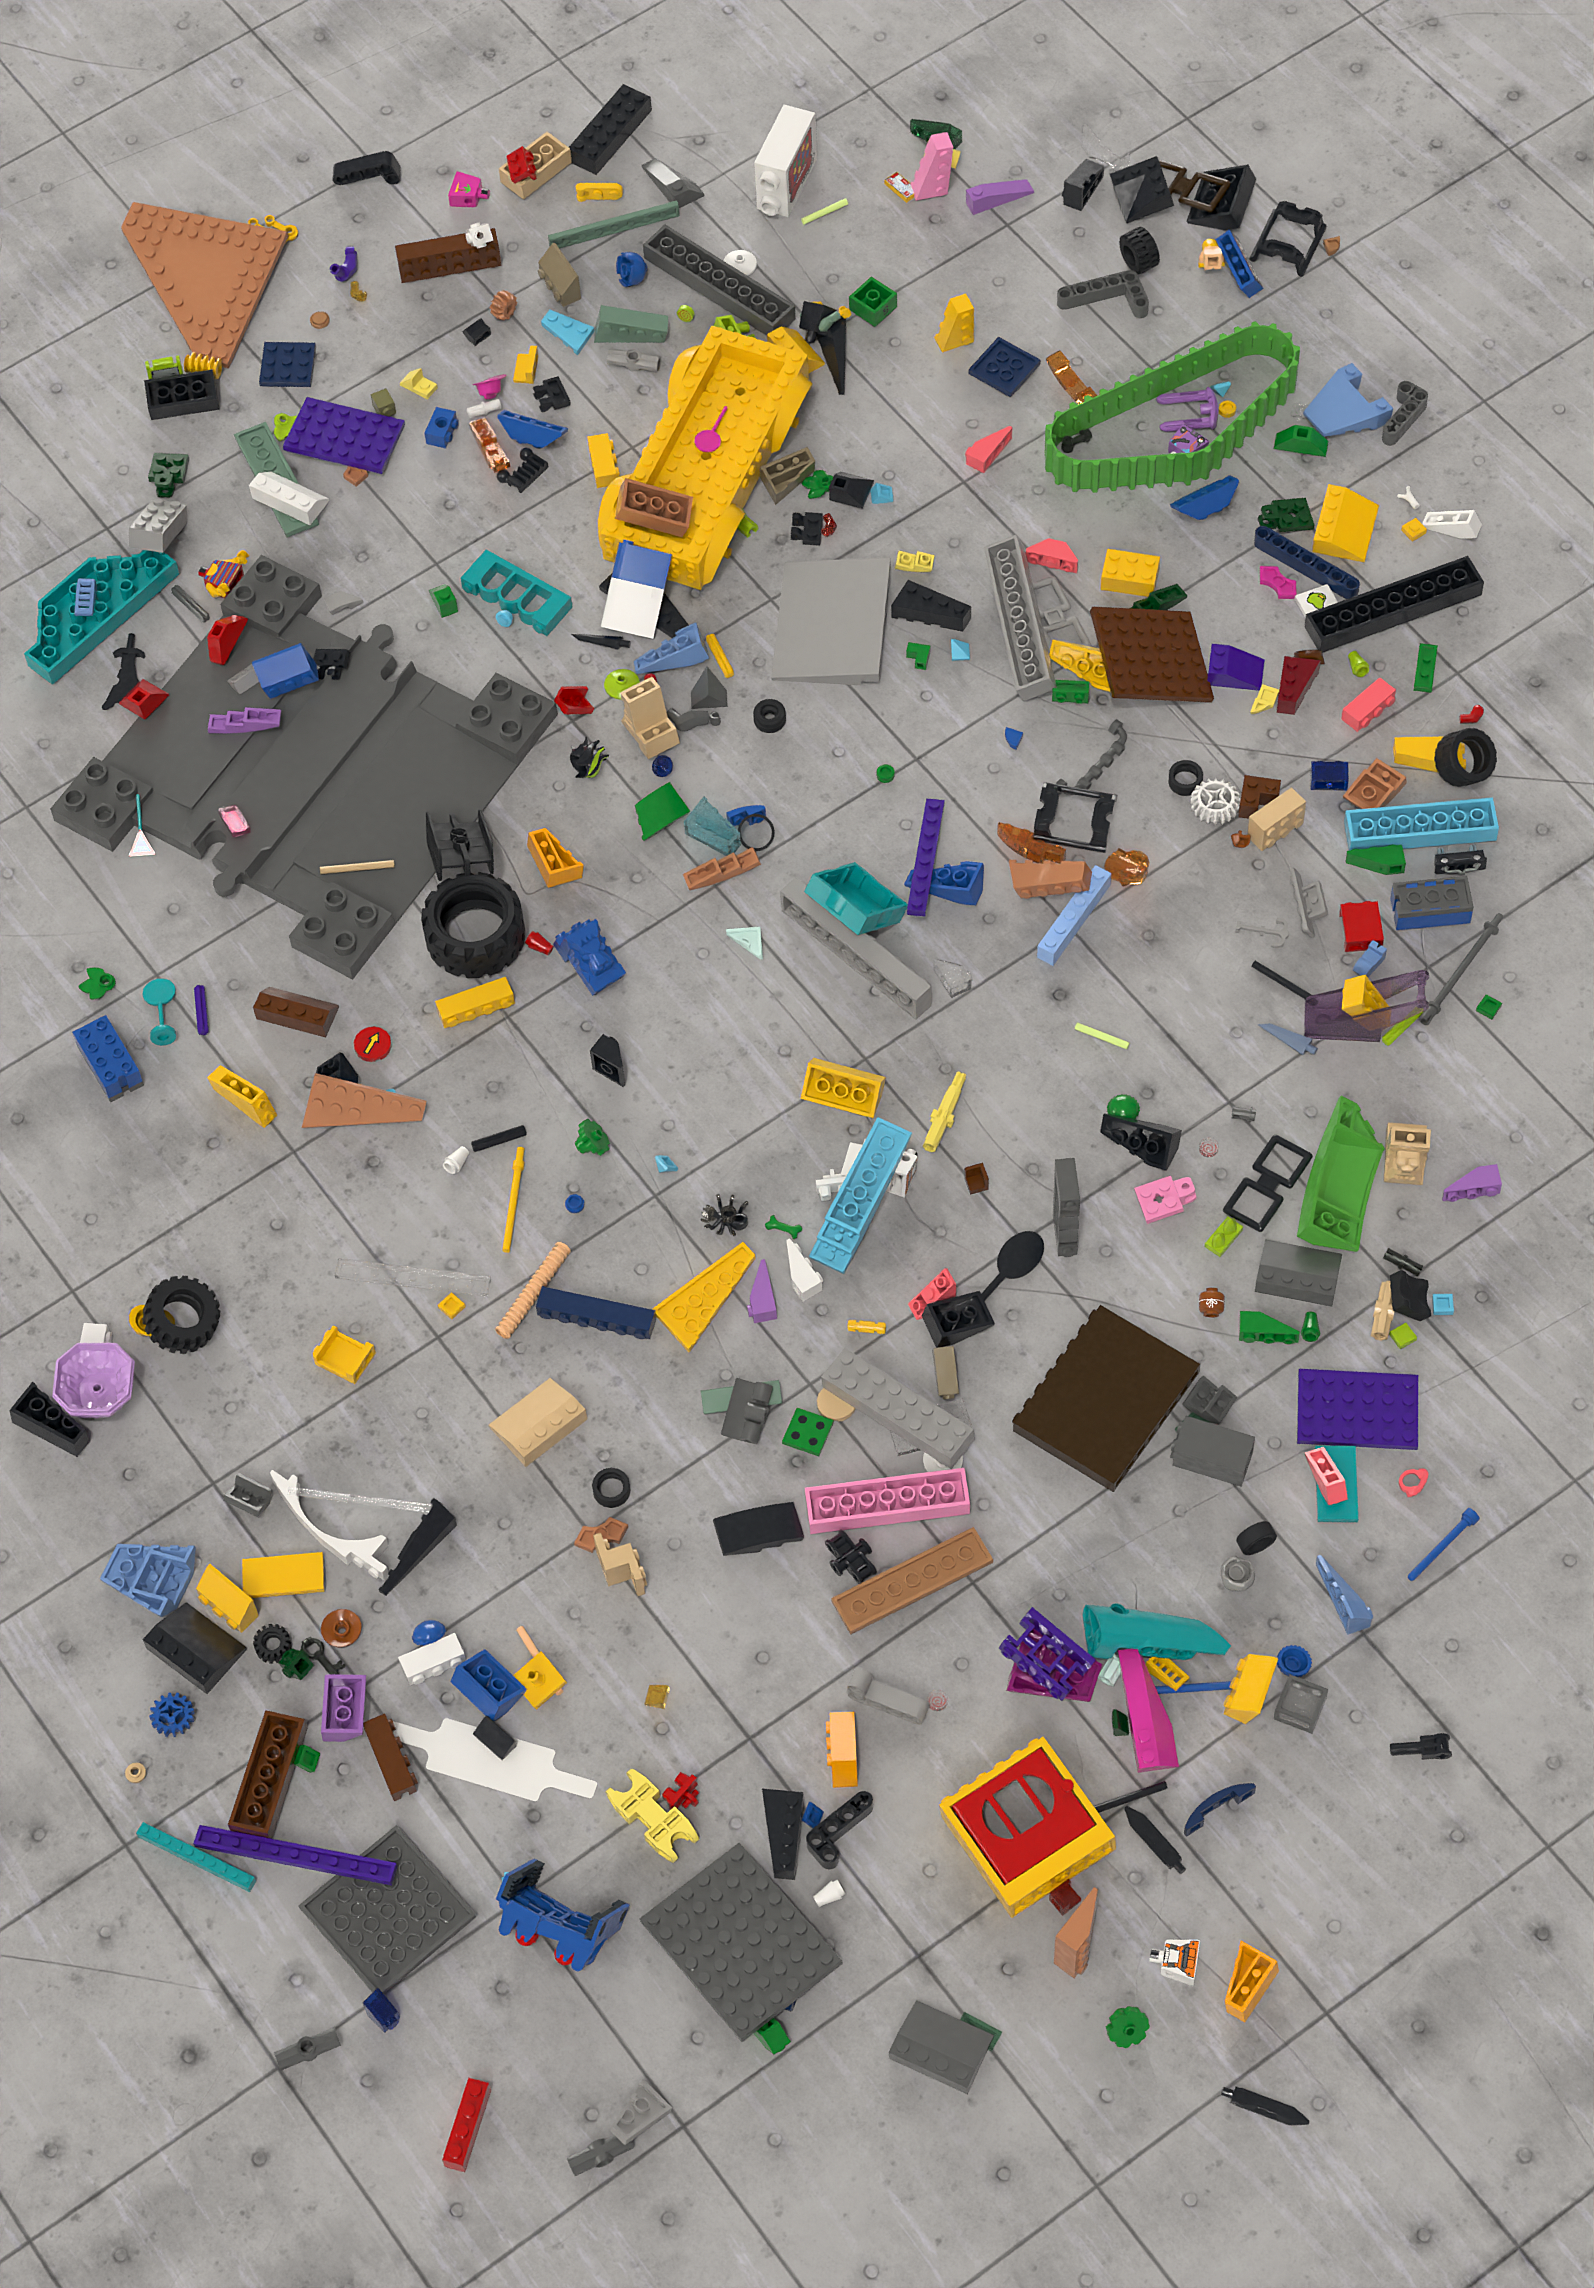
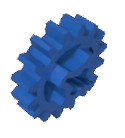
M168 1692L167 1698L161 1695L160 1702L154 1701L156 1707L150 1708L153 1714L149 1715V1718L153 1721L151 1723L153 1728H157L156 1730L159 1734L164 1731L165 1737H168L169 1733H172L174 1737H176L177 1732L184 1734L183 1729H190L189 1722H194V1718L191 1716L195 1714L192 1702L188 1701L185 1695L181 1698L178 1692L175 1694V1697L172 1696L171 1692Z

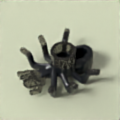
M717 1194L720 1212H717L710 1205H706L707 1208H703L707 1212H701L705 1218H701L702 1222L709 1223L716 1219L717 1221L713 1225H704V1228L713 1230L722 1221L721 1227L717 1230L716 1234L722 1235L724 1227L727 1226L730 1235L736 1236L732 1228L739 1231L748 1225V1218L742 1211L749 1202H744L740 1206L739 1211L736 1212V1209L733 1207L734 1195H731L729 1205L722 1207L720 1195Z

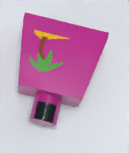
M456 171L448 194L450 207H476L480 198L489 199L490 190L482 188L480 178Z

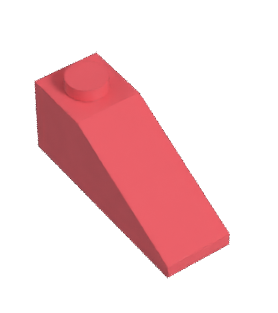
M1008 426L976 441L965 453L966 465L984 473L1012 439V427Z
M1321 1447L1305 1452L1306 1459L1321 1494L1328 1505L1348 1500L1345 1479L1325 1448Z

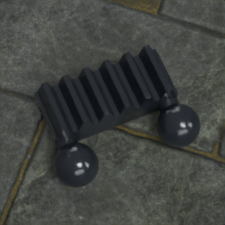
M527 447L520 451V458L526 461V463H522V467L518 466L517 471L514 470L512 476L505 469L499 470L496 476L500 483H508L510 487L513 485L518 488L519 493H522L549 467L547 461L534 454Z

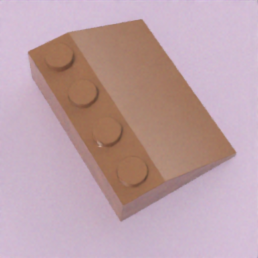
M1095 1887L1055 1937L1054 1964L1073 1978L1078 1973L1082 1975L1088 1966L1087 1961L1089 1959L1088 1954L1095 1921L1098 1891Z

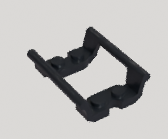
M1288 201L1279 202L1277 208L1273 209L1249 260L1255 262L1259 254L1269 257L1280 255L1283 261L1295 264L1299 276H1304L1327 228V225L1323 223V215L1317 210L1307 207L1302 210L1298 209L1296 204ZM1278 215H1282L1284 219L1302 225H1314L1315 237L1305 258L1304 254L1292 244L1275 239L1266 240Z
M1048 782L1043 783L1040 802L1044 806L1041 809H1037L1033 840L1106 853L1107 837L1110 828V822L1106 820V817L1113 814L1118 795ZM1057 792L1099 799L1093 811L1091 821L1093 835L1089 843L1051 835L1049 827L1055 820L1059 802Z

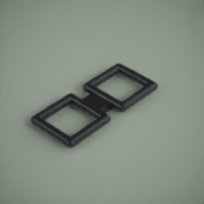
M1273 1135L1252 1165L1253 1170L1262 1175L1257 1182L1248 1177L1243 1178L1224 1206L1223 1212L1256 1231L1262 1232L1284 1201L1283 1196L1275 1192L1280 1184L1291 1189L1313 1158L1312 1153L1279 1135ZM1276 1144L1303 1157L1289 1180L1262 1166ZM1247 1186L1274 1200L1259 1223L1232 1209Z

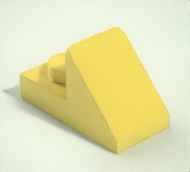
M421 368L410 371L400 382V386L427 400L438 389L436 383L423 377Z

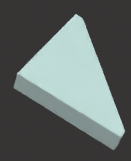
M760 927L726 929L728 937L757 958L763 959Z

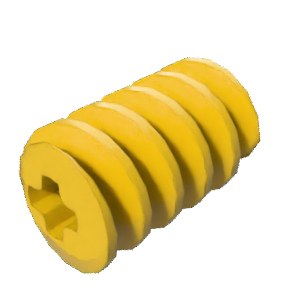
M195 352L191 356L188 354L185 357L184 371L186 373L213 370L214 378L218 379L222 371L221 358H218L216 361L215 357L212 356L209 361L208 355H205L203 359V355L199 354L196 358Z

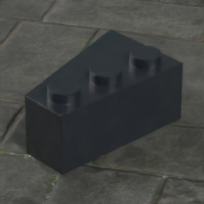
M1085 159L1064 181V190L1062 192L1063 205L1082 211L1104 177V165Z

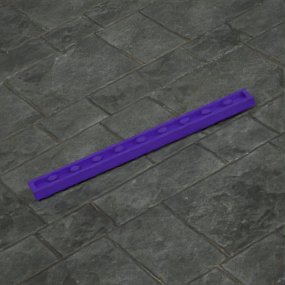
M199 1825L193 1845L197 1848L386 1885H392L398 1867L394 1862Z

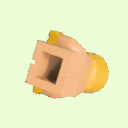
M1206 239L1202 243V252L1198 262L1199 268L1204 267V270H1211L1212 268L1222 269V266H1225V257L1216 240Z

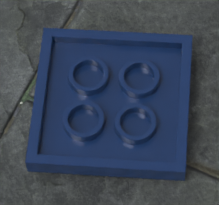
M998 336L968 369V374L1003 394L1012 397L1038 368L1041 360Z
M264 342L259 378L260 386L311 387L316 344L314 342Z

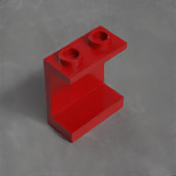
M1378 901L1340 904L1339 917H1342L1345 952L1366 951L1373 940L1383 946L1384 936Z

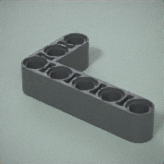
M1133 270L1064 286L1057 291V306L1063 310L1125 295L1133 315L1137 318H1144L1148 315L1149 300L1137 273Z

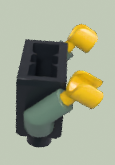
M804 301L802 312L800 313L799 327L807 331L805 341L815 343L817 334L826 336L831 325L839 320L841 316L843 318L851 316L850 309L840 306L838 312L836 309L823 305L821 301Z

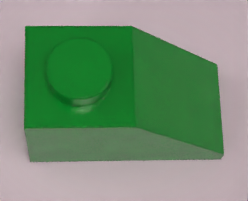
M443 584L429 590L441 618L458 612L456 598L450 586Z
M774 2018L753 2033L773 2055L784 2050L786 2045L791 2042L780 2023Z

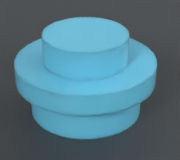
M502 610L496 614V620L499 625L509 627L512 624L513 616L508 610Z

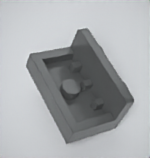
M238 1473L235 1478V1484L224 1494L223 1501L258 1517L269 1506L272 1489Z

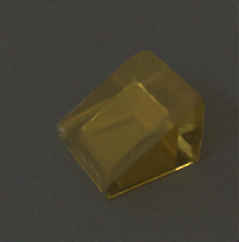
M649 1685L644 1705L665 1709L669 1686Z

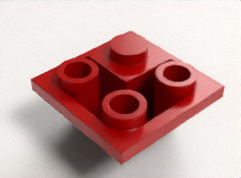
M142 679L119 704L141 718L146 719L169 694Z

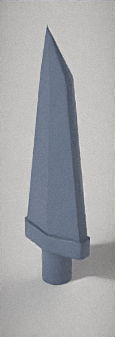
M1270 1023L1257 1024L1301 1055H1304L1306 1051L1315 1055L1318 1050L1317 1047L1311 1045L1312 1039Z

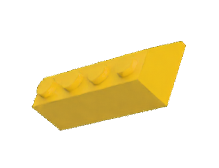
M813 1058L808 1062L801 1099L874 1118L882 1097L886 1077Z

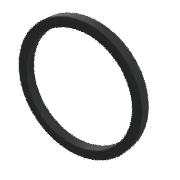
M751 814L740 822L738 838L745 848L750 849L751 847L745 844L741 837V827L748 818L761 817L765 819L771 827L772 835L770 841L765 846L754 848L755 851H760L772 843L775 830L772 822L766 816Z

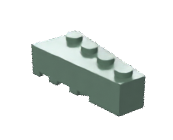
M601 305L595 325L594 343H664L668 332V316Z

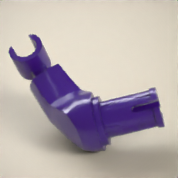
M347 246L345 248L346 257L344 264L340 266L332 264L330 266V273L338 281H347L357 271V252L354 250V246Z

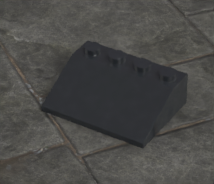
M1247 164L1204 171L1203 173L1230 181L1231 185L1213 212L1191 207L1187 223L1224 231L1240 228L1256 181L1250 166ZM1201 180L1194 200L1210 205L1221 185Z
M187 1602L157 1623L142 1639L147 1650L206 1694L213 1689L247 1650L246 1646Z

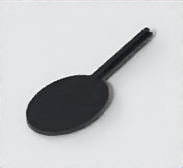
M1033 1231L1020 1232L1012 1236L1002 1246L997 1258L999 1274L981 1293L984 1301L1005 1278H1021L1038 1265L1044 1252V1242L1038 1233Z

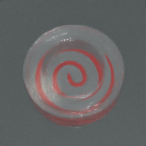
M1207 1137L1201 1140L1199 1144L1201 1155L1213 1157L1218 1153L1219 1145L1214 1138Z
M939 1689L931 1691L927 1697V1702L930 1704L929 1708L933 1711L944 1710L948 1704L947 1694Z

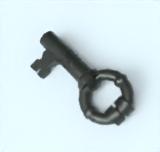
M312 1637L302 1641L301 1649L311 1659L318 1660L329 1675H340L338 1671L345 1668V1664H342L340 1660L337 1664L332 1665L324 1656L325 1648L322 1641ZM316 1643L320 1650L314 1654L309 1653L306 1648Z

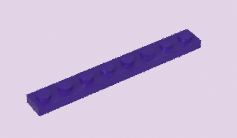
M926 798L907 915L926 916L945 800Z

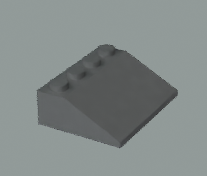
M1265 1239L1255 1292L1332 1307L1342 1254Z
M916 2000L889 2050V2059L968 2095L994 2035Z

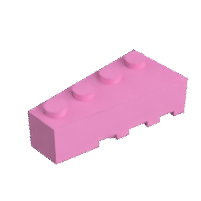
M947 132L930 136L924 151L925 156L920 160V168L915 172L914 182H911L916 201L948 195L953 145Z

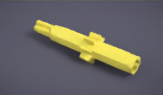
M956 1073L938 1111L936 1109L932 1111L930 1116L932 1125L923 1144V1148L929 1152L936 1151L946 1127L951 1128L953 1125L954 1115L952 1113L959 1100L961 1088L966 1079L965 1073Z

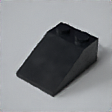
M980 1291L929 1303L922 1314V1318L936 1348L956 1344L995 1324Z

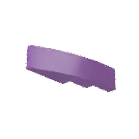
M245 708L244 712L227 711V715L210 714L208 733H245L278 727L280 725L281 710Z

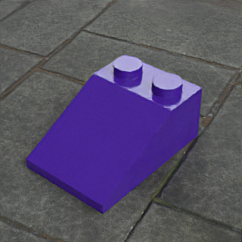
M1212 643L1207 681L1210 682L1211 686L1260 691L1265 659L1230 645Z

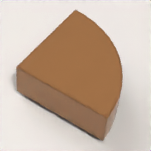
M1340 236L1323 240L1328 256L1338 251Z

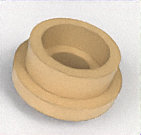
M132 1763L126 1768L125 1776L129 1782L139 1783L145 1778L146 1769L140 1763ZM139 1770L136 1775L132 1774V1771Z

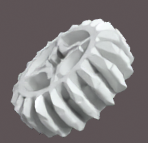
M1208 778L1207 783L1202 781L1200 786L1196 785L1195 791L1192 792L1191 809L1195 812L1196 817L1200 816V820H1206L1207 824L1211 821L1214 825L1217 822L1223 825L1224 820L1229 822L1231 817L1235 818L1236 812L1239 811V792L1236 791L1235 786L1231 787L1230 782L1225 784L1224 779L1219 782L1216 778L1214 781ZM1224 797H1226L1230 803H1227Z

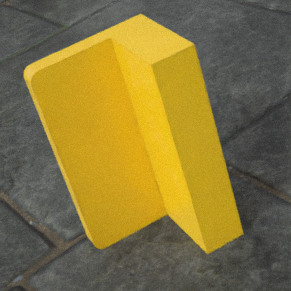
M530 345L529 354L519 353L517 355L513 382L534 384L538 362L537 346Z

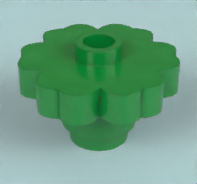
M586 1119L578 1125L580 1128L578 1130L579 1137L575 1141V1146L580 1153L585 1154L591 1151L593 1154L597 1153L601 1156L609 1150L608 1145L610 1141L599 1124Z
M1127 2006L1126 2008H1119L1109 2017L1110 2023L1106 2026L1109 2040L1115 2042L1117 2047L1128 2048L1131 2044L1138 2045L1146 2038L1145 2031L1150 2028L1149 2019L1145 2013H1141L1138 2007Z

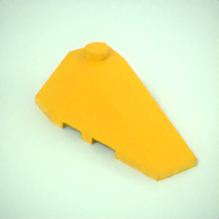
M1052 640L1049 652L1050 659L1077 674L1076 676L1089 681L1093 687L1111 692L1099 648Z

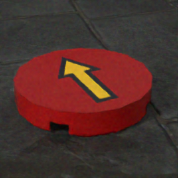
M367 1027L361 1030L354 1039V1050L357 1056L368 1062H376L378 1059L382 1060L390 1053L392 1047L389 1034L380 1027Z

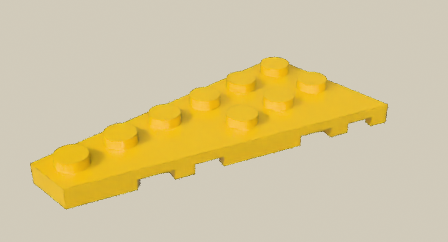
M744 1242L740 1243L652 1309L655 1310L656 1317L688 1352L691 1351L753 1263L755 1254Z

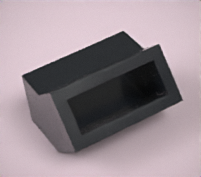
M482 318L462 331L467 340L474 346L491 335L490 327L485 324Z

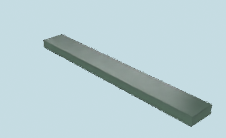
M673 201L548 235L549 247L551 244L556 243L560 249L678 217V202Z

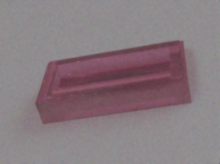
M237 805L219 809V815L233 838L250 833V827Z

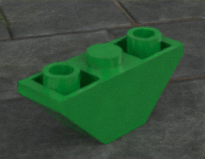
M1293 425L1276 434L1274 449L1326 457L1329 441L1313 427Z

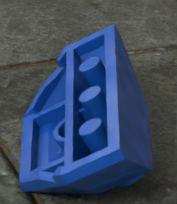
M503 410L497 416L511 439L521 444H531L535 448H543L568 432L566 427Z
M1229 475L1222 480L1213 482L1176 500L1170 506L1195 519H1206L1208 515L1220 512L1230 504L1239 480Z

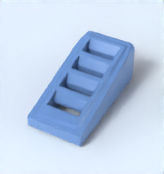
M78 579L75 616H93L97 592L95 579ZM80 606H89V608H80Z

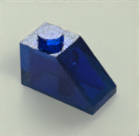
M379 1988L362 2002L367 2016L384 2033L388 2029L392 2030L398 2024L400 2019L398 2011Z

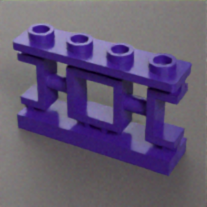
M1032 1607L1019 1623L1026 1631L1017 1641L1008 1635L999 1646V1649L1004 1657L1012 1659L1017 1663L1021 1671L1029 1673L1038 1685H1043L1054 1698L1063 1701L1073 1688L1066 1682L1068 1677L1074 1670L1081 1676H1084L1096 1659ZM1033 1629L1043 1635L1038 1642L1028 1636ZM1022 1642L1031 1648L1027 1656L1017 1649ZM1042 1644L1058 1656L1050 1667L1033 1655ZM1065 1655L1075 1662L1070 1669L1060 1662ZM1054 1668L1064 1675L1058 1683L1049 1676Z

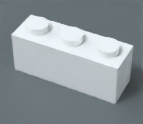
M455 1633L398 1657L409 1685L420 1684L426 1678L439 1676L445 1670L451 1667L456 1668V1666L466 1661Z

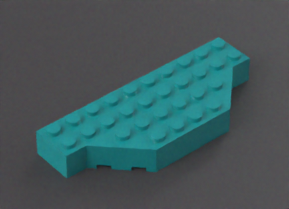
M143 550L139 554H132V557H121V555L107 556L105 559L89 557L38 601L37 642L24 653L28 667L53 685L179 575L177 562L164 552ZM78 579H95L97 592L93 616H75ZM80 606V608H89V606Z

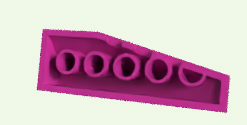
M1138 1649L1118 1650L1137 1772L1179 1767L1172 1724L1142 1655L1138 1653Z

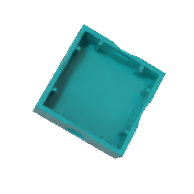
M856 862L840 866L837 869L813 873L804 890L807 895L857 935L900 923L908 906L906 902L879 883Z

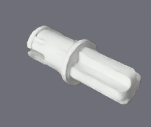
M496 398L485 403L482 401L479 405L467 408V415L469 418L482 414L487 415L488 412L501 409L500 400Z

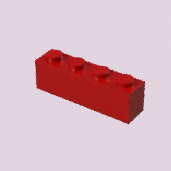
M468 2077L442 2158L444 2167L466 2172L491 2093L489 2083Z

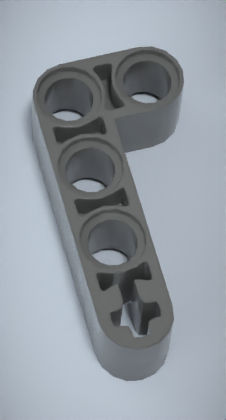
M1402 381L1398 385L1397 401L1402 405L1383 427L1382 442L1385 445L1392 446L1396 444L1427 408V391L1409 381Z

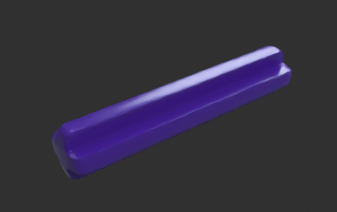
M196 985L194 987L197 1030L199 1035H207L209 1026L204 985Z

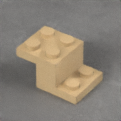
M601 1533L593 1535L596 1553L608 1587L632 1579L637 1596L644 1595V1587L647 1586L646 1575L643 1566L640 1565L637 1549H632L630 1543L610 1549L608 1540H603Z

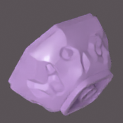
M77 1343L56 1361L52 1397L73 1417H111L131 1399L135 1361L117 1343Z

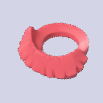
M1420 1468L1403 1472L1399 1478L1400 1489L1408 1497L1416 1496L1422 1491L1427 1482L1428 1471ZM1414 1474L1418 1476L1420 1483L1418 1486L1407 1487L1403 1484L1404 1477Z

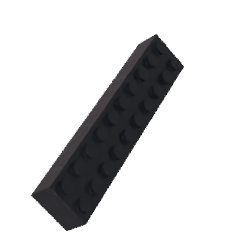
M1465 556L1307 613L1304 627L1316 648L1322 650L1323 653L1482 595L1484 581L1469 556Z

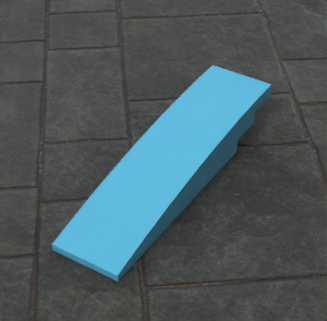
M877 1117L825 1216V1222L817 1235L818 1240L809 1255L810 1259L842 1274L846 1272L912 1136V1132Z

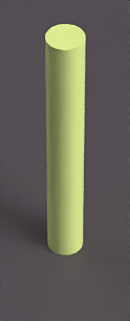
M846 198L801 218V221L805 225L848 205V201Z
M1078 1022L1076 1023L1075 1030L1124 1049H1128L1130 1045L1127 1041Z

